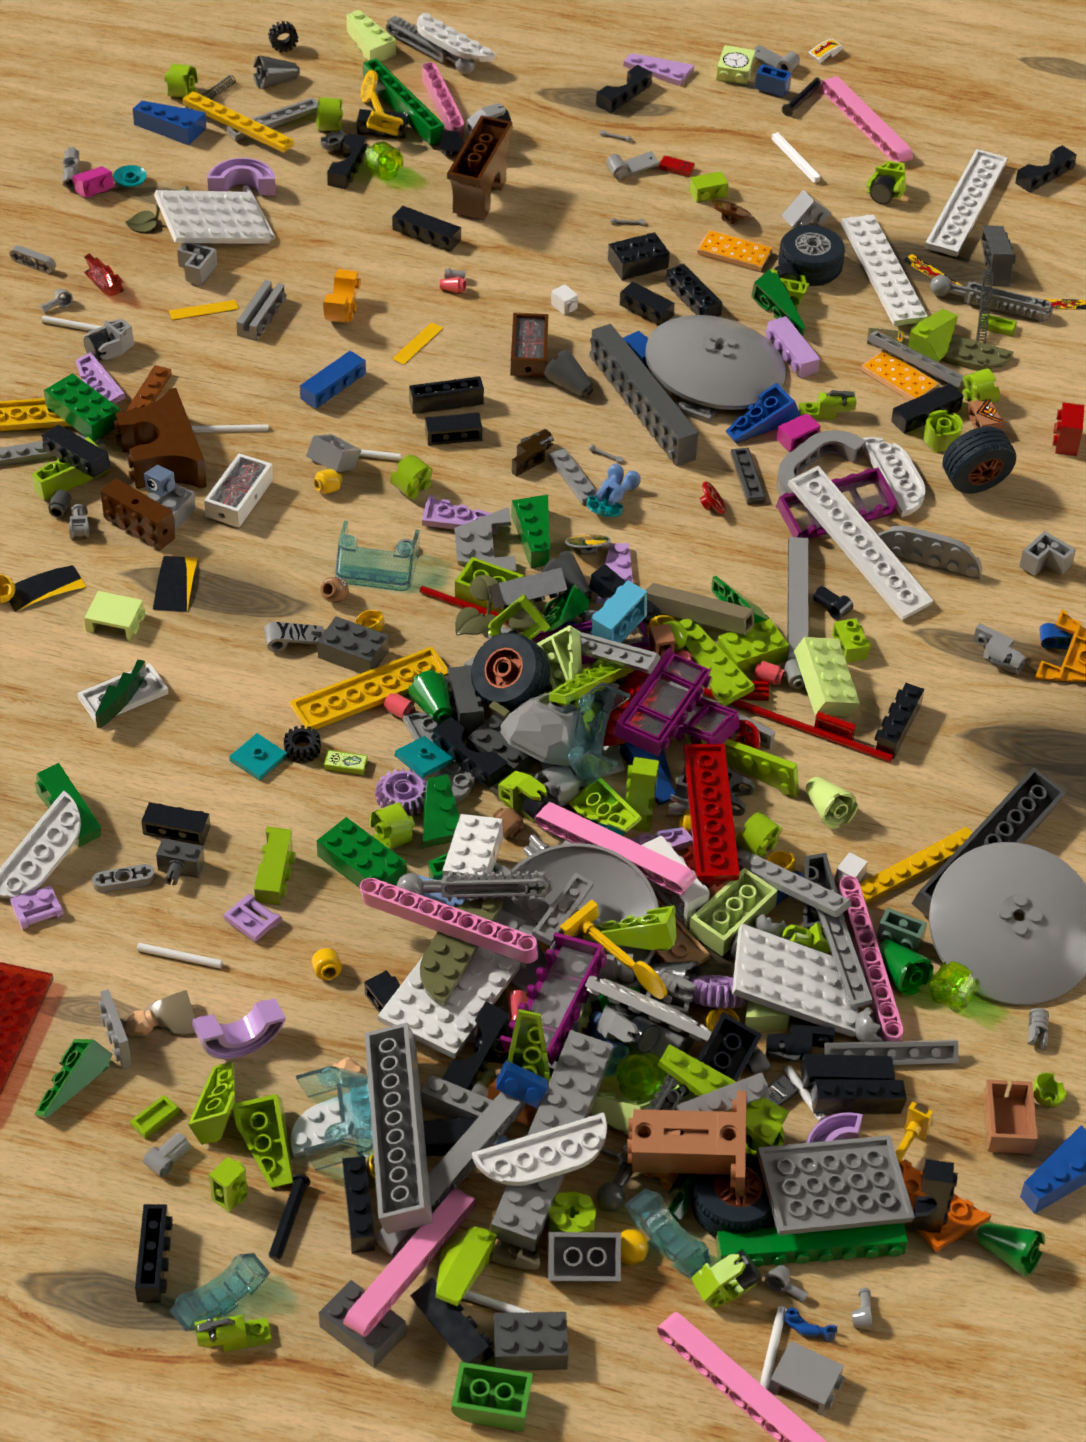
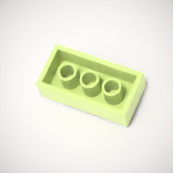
M804 637L794 650L815 716L819 711L830 716L850 717L860 704L839 639Z
M746 868L739 872V880L729 881L690 919L689 932L721 956L731 949L733 938L738 934L741 924L754 927L755 920L760 913L766 916L776 906L778 890Z

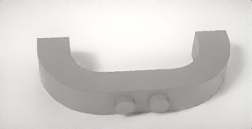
M831 430L817 433L808 438L804 443H800L794 451L786 455L779 465L776 484L779 496L785 493H793L788 486V481L798 476L822 456L838 455L854 463L864 455L866 440L849 432Z

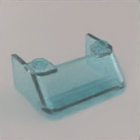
M344 521L338 540L335 577L346 580L350 585L396 591L408 590L411 587L420 553V531H415L412 543H399L395 547L394 552L357 547V538L348 535V521Z
M604 682L585 695H582L579 699L578 706L580 707L572 749L568 755L569 763L579 779L589 785L618 766V762L601 755L609 712L628 700L631 695Z
M328 1066L296 1075V1080L308 1098L334 1090L338 1092L341 1122L332 1124L326 1129L324 1135L325 1143L303 1149L304 1154L315 1170L341 1164L342 1158L370 1156L374 1150L368 1076L335 1066Z

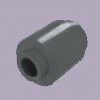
M56 490L48 506L49 513L56 518L63 517L69 508L72 499L71 495L65 490Z

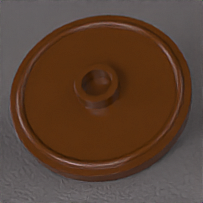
M721 200L712 201L711 206L722 213L721 219L731 224H734L737 219L750 220L752 217L749 211L736 204Z

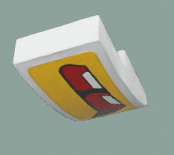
M829 39L814 47L808 54L809 57L820 64L828 56L833 58L843 49V45L834 39Z

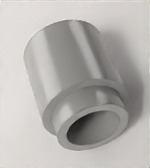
M797 659L787 661L784 670L789 686L792 688H802L805 684Z

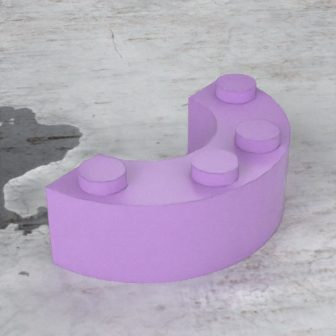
M234 158L223 161L214 166L207 177L208 191H227L233 186L244 184L255 187L259 195H276L275 174L273 170L264 162L256 159Z
M276 999L255 1003L253 1009L245 1017L230 1024L218 1023L214 1014L193 1019L192 1025L208 1055L217 1059H234L252 1053L270 1042L281 1030L286 1017Z
M858 1113L831 1115L820 1121L812 1129L807 1143L858 1138L863 1115Z

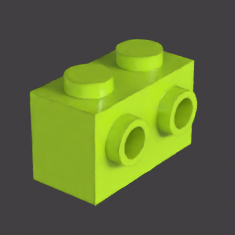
M857 619L834 622L832 637L833 639H839L846 663L867 659L871 645L870 641L865 638L862 625H859Z
M228 1156L209 1174L212 1200L227 1212H230L237 1204H241L246 1199L248 1190L244 1165L240 1161H234Z

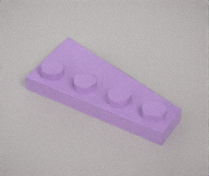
M611 543L605 564L625 581L628 580L633 583L629 543ZM597 595L596 604H604L611 597L602 599Z

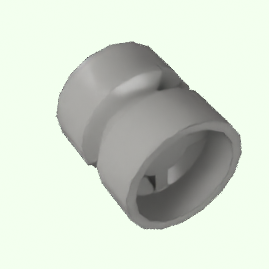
M605 954L607 961L602 968L603 979L616 982L618 979H621L622 982H635V973L631 968L625 966L612 954ZM627 954L634 961V954Z

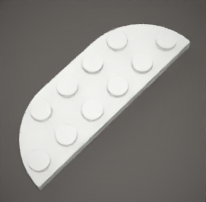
M422 13L418 17L417 31L424 38L453 55L467 60L479 59V62L496 60L497 54L492 52L490 48L480 45L475 40H471L465 34L457 32L453 27H449L443 24L442 21L431 17L430 14Z
M863 438L866 440L865 453L874 468L879 467L898 501L896 509L900 516H908L915 512L924 501L925 485L907 452L896 443L892 445L888 442H883L882 438Z
M65 791L59 795L0 867V898H14L35 891L46 881L76 843L81 829L80 813L74 800Z
M590 976L585 986L588 987L587 991L597 996L600 993L608 996L607 999L617 1005L624 1003L628 1005L629 1010L640 1014L642 1011L649 1015V1019L660 1023L662 1020L677 1032L684 1030L690 1033L689 1036L697 1041L702 1039L708 1041L711 1036V1031L702 1024L697 1026L698 1023L690 1016L628 987L607 979L596 981V976Z
M369 1086L324 1101L306 1110L298 1118L292 1129L291 1150L293 1158L301 1157L372 1131Z
M604 1113L482 1149L473 1152L472 1159L485 1176L495 1182L509 1186L529 1185L572 1172L591 1163L601 1152L606 1139V1117Z

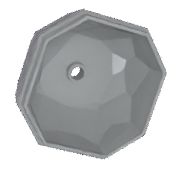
M549 693L531 698L507 716L500 726V733L510 746L543 763L569 767L587 754L588 743L581 716L579 715L580 709L571 703L562 706L558 705L557 702L549 701Z

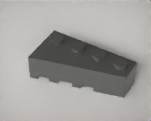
M983 225L981 243L983 255H985V265L988 268L987 272L991 271L994 273L992 285L1009 286L1012 264H1015L1016 255L1013 254V247L1010 246L1008 233L1005 232L1004 226Z
M471 665L448 668V676H445L450 690V702H452L451 717H455V721L465 728V740L484 723V710L481 707V699L472 685Z
M827 853L805 856V879L829 890H834L837 893ZM804 903L803 927L809 929L816 922L821 924L816 908Z

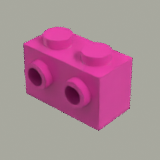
M103 166L73 176L75 191L86 198L114 188L112 171Z
M806 413L778 426L777 441L789 452H792L800 443H804L811 436L820 433L821 425Z

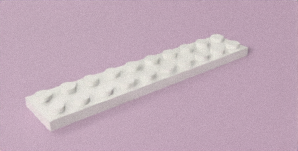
M976 149L925 243V248L949 256H958L999 179L1008 157Z
M865 215L842 219L841 225L893 326L915 324L928 318L875 216Z
M819 466L788 481L789 488L901 621L932 605V598Z

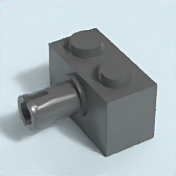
M162 838L156 853L158 870L167 872L164 881L171 885L173 879L172 886L177 885L180 875L199 878L205 863L204 849L200 845Z

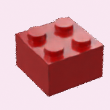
M1062 402L1061 409L1057 410L1056 420L1058 421L1054 423L1053 434L1056 435L1053 436L1052 446H1055V454L1077 456L1083 432L1084 405Z

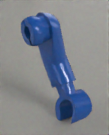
M789 1308L786 1311V1323L801 1336H823L828 1342L835 1339V1333H837L836 1325L819 1327V1325L807 1323L795 1308Z

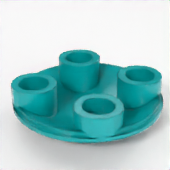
M589 496L586 503L592 512L605 517L620 516L624 509V506L618 502L612 506L608 505V497L603 502H600L595 496Z

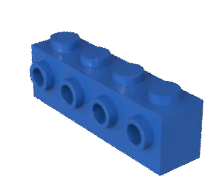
M348 351L300 385V399L317 409L353 382L366 374V360L354 352Z

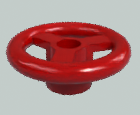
M703 482L704 496L700 497L701 504L707 511L713 508L719 514H724L726 507L720 494L711 483Z
M739 720V735L735 741L759 750L761 737L758 728L748 720ZM747 727L750 728V729L752 730V732H750V731H747V732H746V728H747Z

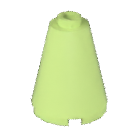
M813 777L807 782L805 790L822 822L827 827L837 829L840 828V824L844 822L847 824L852 820L858 810L857 798L854 794L821 777Z

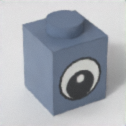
M156 465L144 473L146 489L163 497L176 488L174 472Z

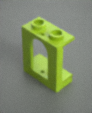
M523 594L488 623V628L490 629L488 633L491 637L501 634L502 625L522 608L535 621L533 625L522 633L523 636L532 640L541 631L546 632L550 628V624L526 595Z

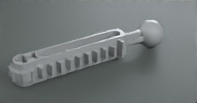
M393 16L387 20L386 30L390 35L439 60V63H443L448 59L455 63L457 70L461 74L465 75L470 74L475 69V60L460 58L432 43L417 31V26L403 18Z
M937 275L930 282V289L936 296L943 297L948 293L964 296V302L969 305L980 306L981 284L969 282L968 286L965 287L951 283V280L945 275ZM992 287L990 309L1041 322L1051 318L1053 307L1048 300Z
M537 870L534 873L526 871L525 874H521L520 871L517 874H513L512 871H509L508 874H504L503 871H500V874H495L492 871L491 874L483 872L482 875H478L477 872H474V875H469L468 872L465 875H461L460 872L453 875L452 871H449L448 875H443L442 880H422L418 875L409 873L403 875L397 882V887L422 895V893H441V896L447 897L448 901H451L452 897H457L458 900L461 897H465L466 900H469V897H474L475 900L478 897H483V899L491 897L495 899L496 896H500L501 899L504 896H508L509 899H512L513 896H517L518 899H521V896H526L527 899L530 896L545 898L552 891L553 887L552 877H549L545 871L538 872Z

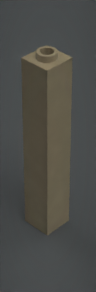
M652 583L646 589L647 599L657 606L663 614L690 619L693 622L745 635L755 626L754 609L656 583Z

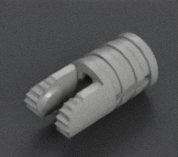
M662 968L658 975L665 984L667 992L686 1002H692L693 995L688 991H695L697 985Z
M1034 1008L1029 1011L1028 1044L1033 1046L1038 1037V1048L1041 1050H1046L1048 1046L1049 1012L1045 1009Z

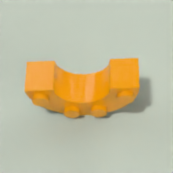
M337 269L334 276L333 293L326 294L323 301L326 321L342 323L353 321L354 313L357 311V302H355L357 289H360L361 285L358 271Z

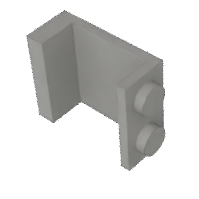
M790 1340L770 1379L768 1391L778 1395L781 1387L818 1404L817 1414L822 1416L825 1409L830 1410L833 1405L835 1389L840 1390L845 1379V1376L842 1375L844 1365Z

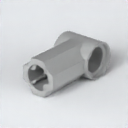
M176 1133L160 1148L154 1147L146 1153L143 1163L159 1177H165L172 1170L174 1162L191 1149V1145L183 1134Z

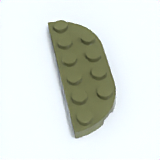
M912 324L911 331L917 324ZM952 334L948 352L940 361L972 370H991L993 367L1000 366L1001 368L1009 363L1014 352Z
M481 898L465 902L456 908L495 922L503 908V901ZM441 932L436 933L420 963L422 985L427 995L434 1002L445 1007L478 951L479 946Z

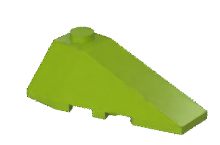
M941 309L922 320L910 332L908 347L939 362L948 352L958 315Z
M475 1226L449 1238L440 1252L435 1298L456 1306L459 1305L489 1263L494 1251L497 1234Z

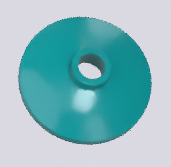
M136 165L119 167L113 173L114 182L123 187L138 186L147 178L146 171Z

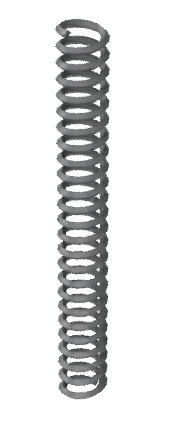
M228 75L207 92L203 93L202 96L209 99L215 98V96L236 82L235 77Z
M984 270L976 336L977 342L985 341L981 343H986L987 322H989L988 316L993 286L992 278L994 275L993 272H986V270Z

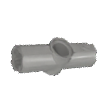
M69 147L65 150L63 160V186L68 190L75 188L73 176L80 174V152L75 147Z

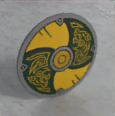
M598 534L577 535L565 540L566 545L579 548L581 554L596 553L597 547L611 542L609 537Z

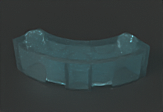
M645 1188L625 1204L637 1228H642L651 1238L648 1243L659 1255L665 1253L667 1258L673 1261L671 1266L677 1271L692 1278L702 1269L705 1263H712L706 1244L692 1237L678 1224L666 1208L664 1199L658 1192Z
M254 1253L238 1254L233 1258L231 1264L212 1281L193 1291L180 1294L176 1298L170 1312L185 1331L195 1330V1322L208 1320L219 1314L224 1317L237 1308V1301L247 1293L252 1295L265 1281L270 1272Z

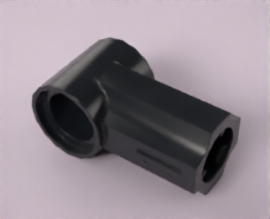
M820 586L813 595V600L827 608L830 616L835 620L841 619L853 609V602L849 597L845 595L839 597L823 586Z

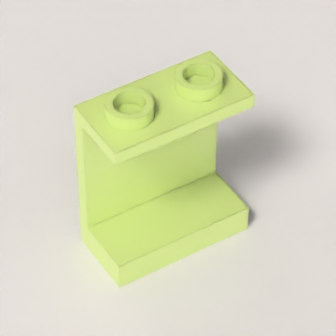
M98 591L84 617L86 632L94 633L97 625L103 624L125 629L127 640L131 641L133 635L138 632L140 621L144 619L146 610L143 608V600Z

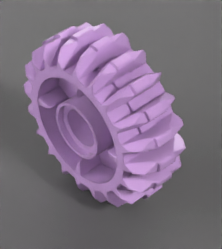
M402 768L401 771L394 769L393 773L387 772L386 776H381L380 781L377 782L375 791L376 802L380 808L400 802L407 815L413 817L414 813L420 815L421 810H424L426 778H421L416 773H413L411 769L405 771Z
M699 975L691 980L692 983L697 985L695 991H689L693 995L692 1001L702 1006L738 1008L747 1002L744 998L732 995L734 977Z

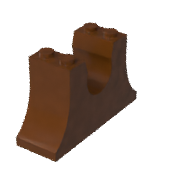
M483 115L480 116L447 172V179L450 180L452 185L453 213L485 220L490 211L491 189L501 191L506 183L507 155L513 122Z
M177 388L169 389L162 398L152 404L116 413L117 421H114L115 430L118 432L115 435L118 446L121 445L123 452H129L130 457H127L128 466L131 468L129 478L131 482L135 483L137 489L146 487L144 473L156 465L174 472L175 483L189 484L199 489L207 487L204 458Z

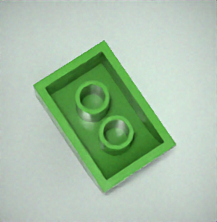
M460 1362L451 1410L456 1417L469 1423L524 1432L532 1391L533 1373Z

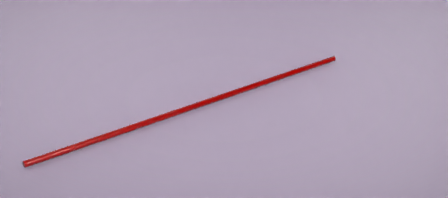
M423 585L420 588L419 592L461 608H475L479 614L483 613L484 616L487 614V608ZM492 610L490 612V614H493L496 617L500 614ZM663 677L660 678L661 680L670 683V680H667ZM705 687L703 695L716 699L711 689ZM739 699L729 704L887 762H891L893 758L892 754Z

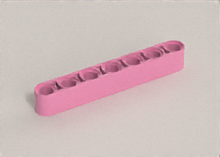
M432 62L424 63L422 65V80L446 130L458 131L461 139H463L464 120L436 64Z

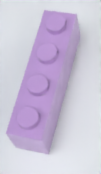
M785 316L768 321L767 330L765 331L766 337L780 352L783 359L788 362L793 372L799 378L818 373L820 358L790 320Z

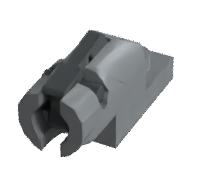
M981 623L978 624L973 641L985 647L983 657L990 660L992 665L1018 675L1024 667V660L1027 657L1019 651L1012 649L1014 639Z

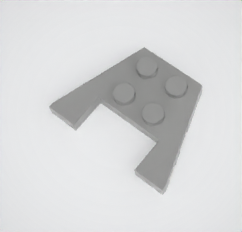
M509 507L454 528L458 565L466 566L469 560L475 557L516 572L515 556L497 558L494 556L492 528L511 526Z

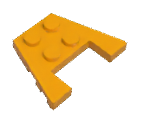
M1061 609L1055 628L1073 634V638L1062 667L1041 661L1035 679L1086 683V629L1079 621L1067 615L1068 613L1065 610Z

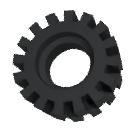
M281 21L282 24L276 22L277 25L273 24V29L270 28V33H268L272 48L283 52V50L288 52L287 49L293 50L292 46L296 47V43H298V34L294 25L288 21L286 24L284 21ZM281 34H289L284 40L278 39Z
M301 725L299 729L298 726H295L294 731L290 728L288 733H285L284 751L287 752V758L290 757V760L293 762L296 759L297 763H300L301 760L307 763L308 759L311 762L314 760V757L317 758L318 753L320 754L321 752L319 732L317 733L316 729L311 731L310 726L306 729L305 725ZM299 742L309 743V745L303 747L296 746L295 744Z

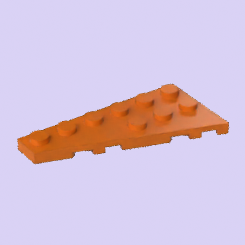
M905 1159L901 1161L899 1166L913 1210L916 1197L927 1196L928 1194L921 1192L922 1172L912 1167V1163ZM954 1194L953 1200H951L950 1212H948L947 1224H942L941 1232L917 1231L932 1249L938 1252L989 1221L991 1214L985 1210L984 1212L980 1211L968 1199L963 1200Z

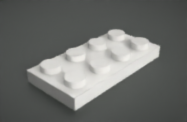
M150 663L146 664L147 675L140 688L117 715L169 694L167 686ZM122 675L77 693L78 699L95 724V713L108 686H117Z

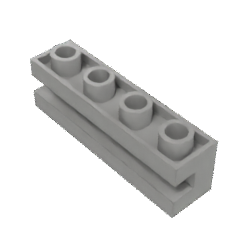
M265 280L236 322L237 336L258 340L260 335L264 333L266 326L271 323L274 314L278 313L280 305L286 300L285 285L278 283L273 289L272 281Z

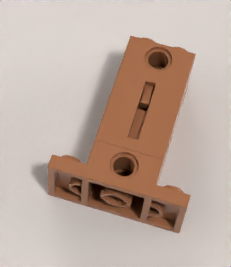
M737 1091V1099H732V1112L633 1109V1118H628L629 1139L627 1141L628 1163H632L633 1172L731 1175L730 1188H735V1197L744 1196L746 1091Z

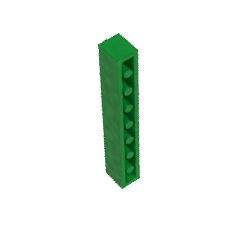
M377 58L364 62L363 79L369 70L375 71L377 73L375 91L396 112L408 113V124L430 146L441 142L444 124Z
M904 1223L778 1235L777 1228L771 1227L740 1234L719 1231L717 1232L716 1249L718 1261L744 1249L756 1267L771 1264L776 1266L784 1265L785 1263L805 1264L810 1261L828 1262L835 1259L852 1260L854 1258H876L887 1255L896 1257L905 1254L908 1240Z

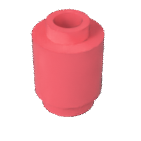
M762 661L761 664L758 663L754 671V675H757V680L768 681L772 685H780L785 670L781 669L780 666Z
M389 694L384 702V707L387 708V711L403 719V715L415 712L414 702L399 694Z

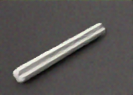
M780 133L772 134V140L813 183L816 184L821 181V176Z

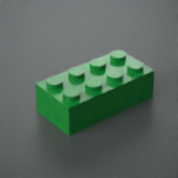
M73 373L44 390L46 407L84 436L89 437L93 442L115 429L114 421H117L116 413L120 412V408Z
M347 817L316 840L317 856L359 888L361 882L366 878H375L397 886L398 880L407 874V861Z

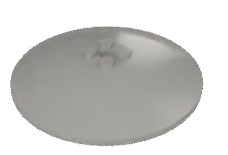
M689 315L674 318L658 326L651 333L646 344L645 356L647 365L655 378L676 395L706 407L731 410L746 409L751 404L754 405L759 400L758 396L777 383L782 388L786 376L785 363L780 352L766 337L744 324L726 318L708 315Z
M1014 842L992 843L963 854L943 873L935 887L930 902L929 927L931 938L945 967L970 991L1001 1004L1031 1006L1047 1003L1065 995L1085 977L1086 884L1076 871L1059 857L1028 844ZM1013 913H1022L1024 916V920L1017 921L1014 918Z
M585 843L551 846L530 855L511 870L513 874H517L518 871L521 874H525L526 871L534 873L535 870L538 872L545 871L549 877H552V891L545 898L541 897L550 906L574 873L594 882L593 888L576 912L592 899L598 904L600 916L592 922L594 925L610 920H615L618 923L627 918L626 916L634 914V917L637 918L647 915V910L659 908L654 890L644 874L624 856L601 846ZM495 897V899L503 901V911L527 921L530 925L537 926L507 898ZM538 943L537 959L529 963L526 970L520 967L511 980L514 986L526 992V994L528 985L536 986L538 982L536 976L537 968H545L547 964L545 954ZM617 945L626 954H634L635 963L641 961L648 965L655 950ZM604 948L605 954H611ZM588 958L586 960L588 967L592 961L591 958ZM602 968L600 969V971H599V973H598V980H597V981H600V979H603V977H602ZM618 979V980L616 981V983L621 984V985L630 983V982H622L621 979ZM589 992V1003L599 1002V996Z

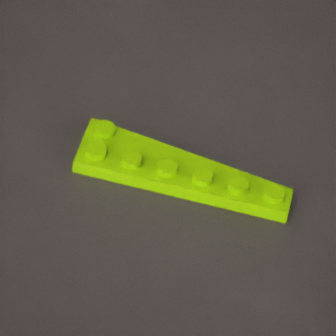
M683 619L679 622L687 632V641L684 647L692 655L695 663L708 669L712 668L710 676L713 679L710 688L720 705L727 706L755 690L754 684L696 622L690 619Z
M598 659L591 664V669L585 668L583 674H576L574 679L567 680L564 684L549 693V701L557 702L558 705L562 706L569 705L573 700L581 699L582 696L591 694L598 688H604L608 683H613L621 677H626L627 674L635 671V669Z
M687 734L688 744H691L690 735ZM730 739L723 743L725 744L728 765L778 789L784 795L796 797L799 794L797 763ZM701 740V744H707L706 741Z
M670 1044L658 1063L660 1068L681 1084L686 1085L697 1096H702L736 1082ZM766 1098L747 1104L746 1133L764 1147L772 1146L790 1111Z

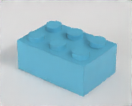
M628 580L623 586H619L611 599L608 598L604 606L593 614L591 619L592 635L622 643L647 616V591Z

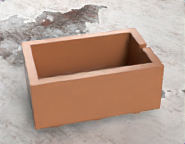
M987 1080L983 1101L988 1152L1033 1154L1038 1137L1032 1082L1012 1081L1008 1097H1004L1008 1085L1007 1080Z

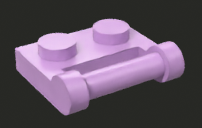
M51 885L10 899L11 906L22 930L28 928V925L55 916L57 918L64 916Z
M251 894L246 895L224 914L225 921L254 942H257L270 929L277 927L282 921V917L279 914L272 913L257 902L256 898ZM251 907V908L254 909L256 912H258L260 915H262L263 917H265L267 920H266V921L263 920L261 917H259L258 915H256L254 912H252V911H251L250 909H248V908Z

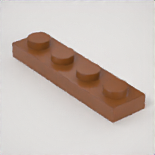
M154 365L126 411L154 403L172 375L171 369Z

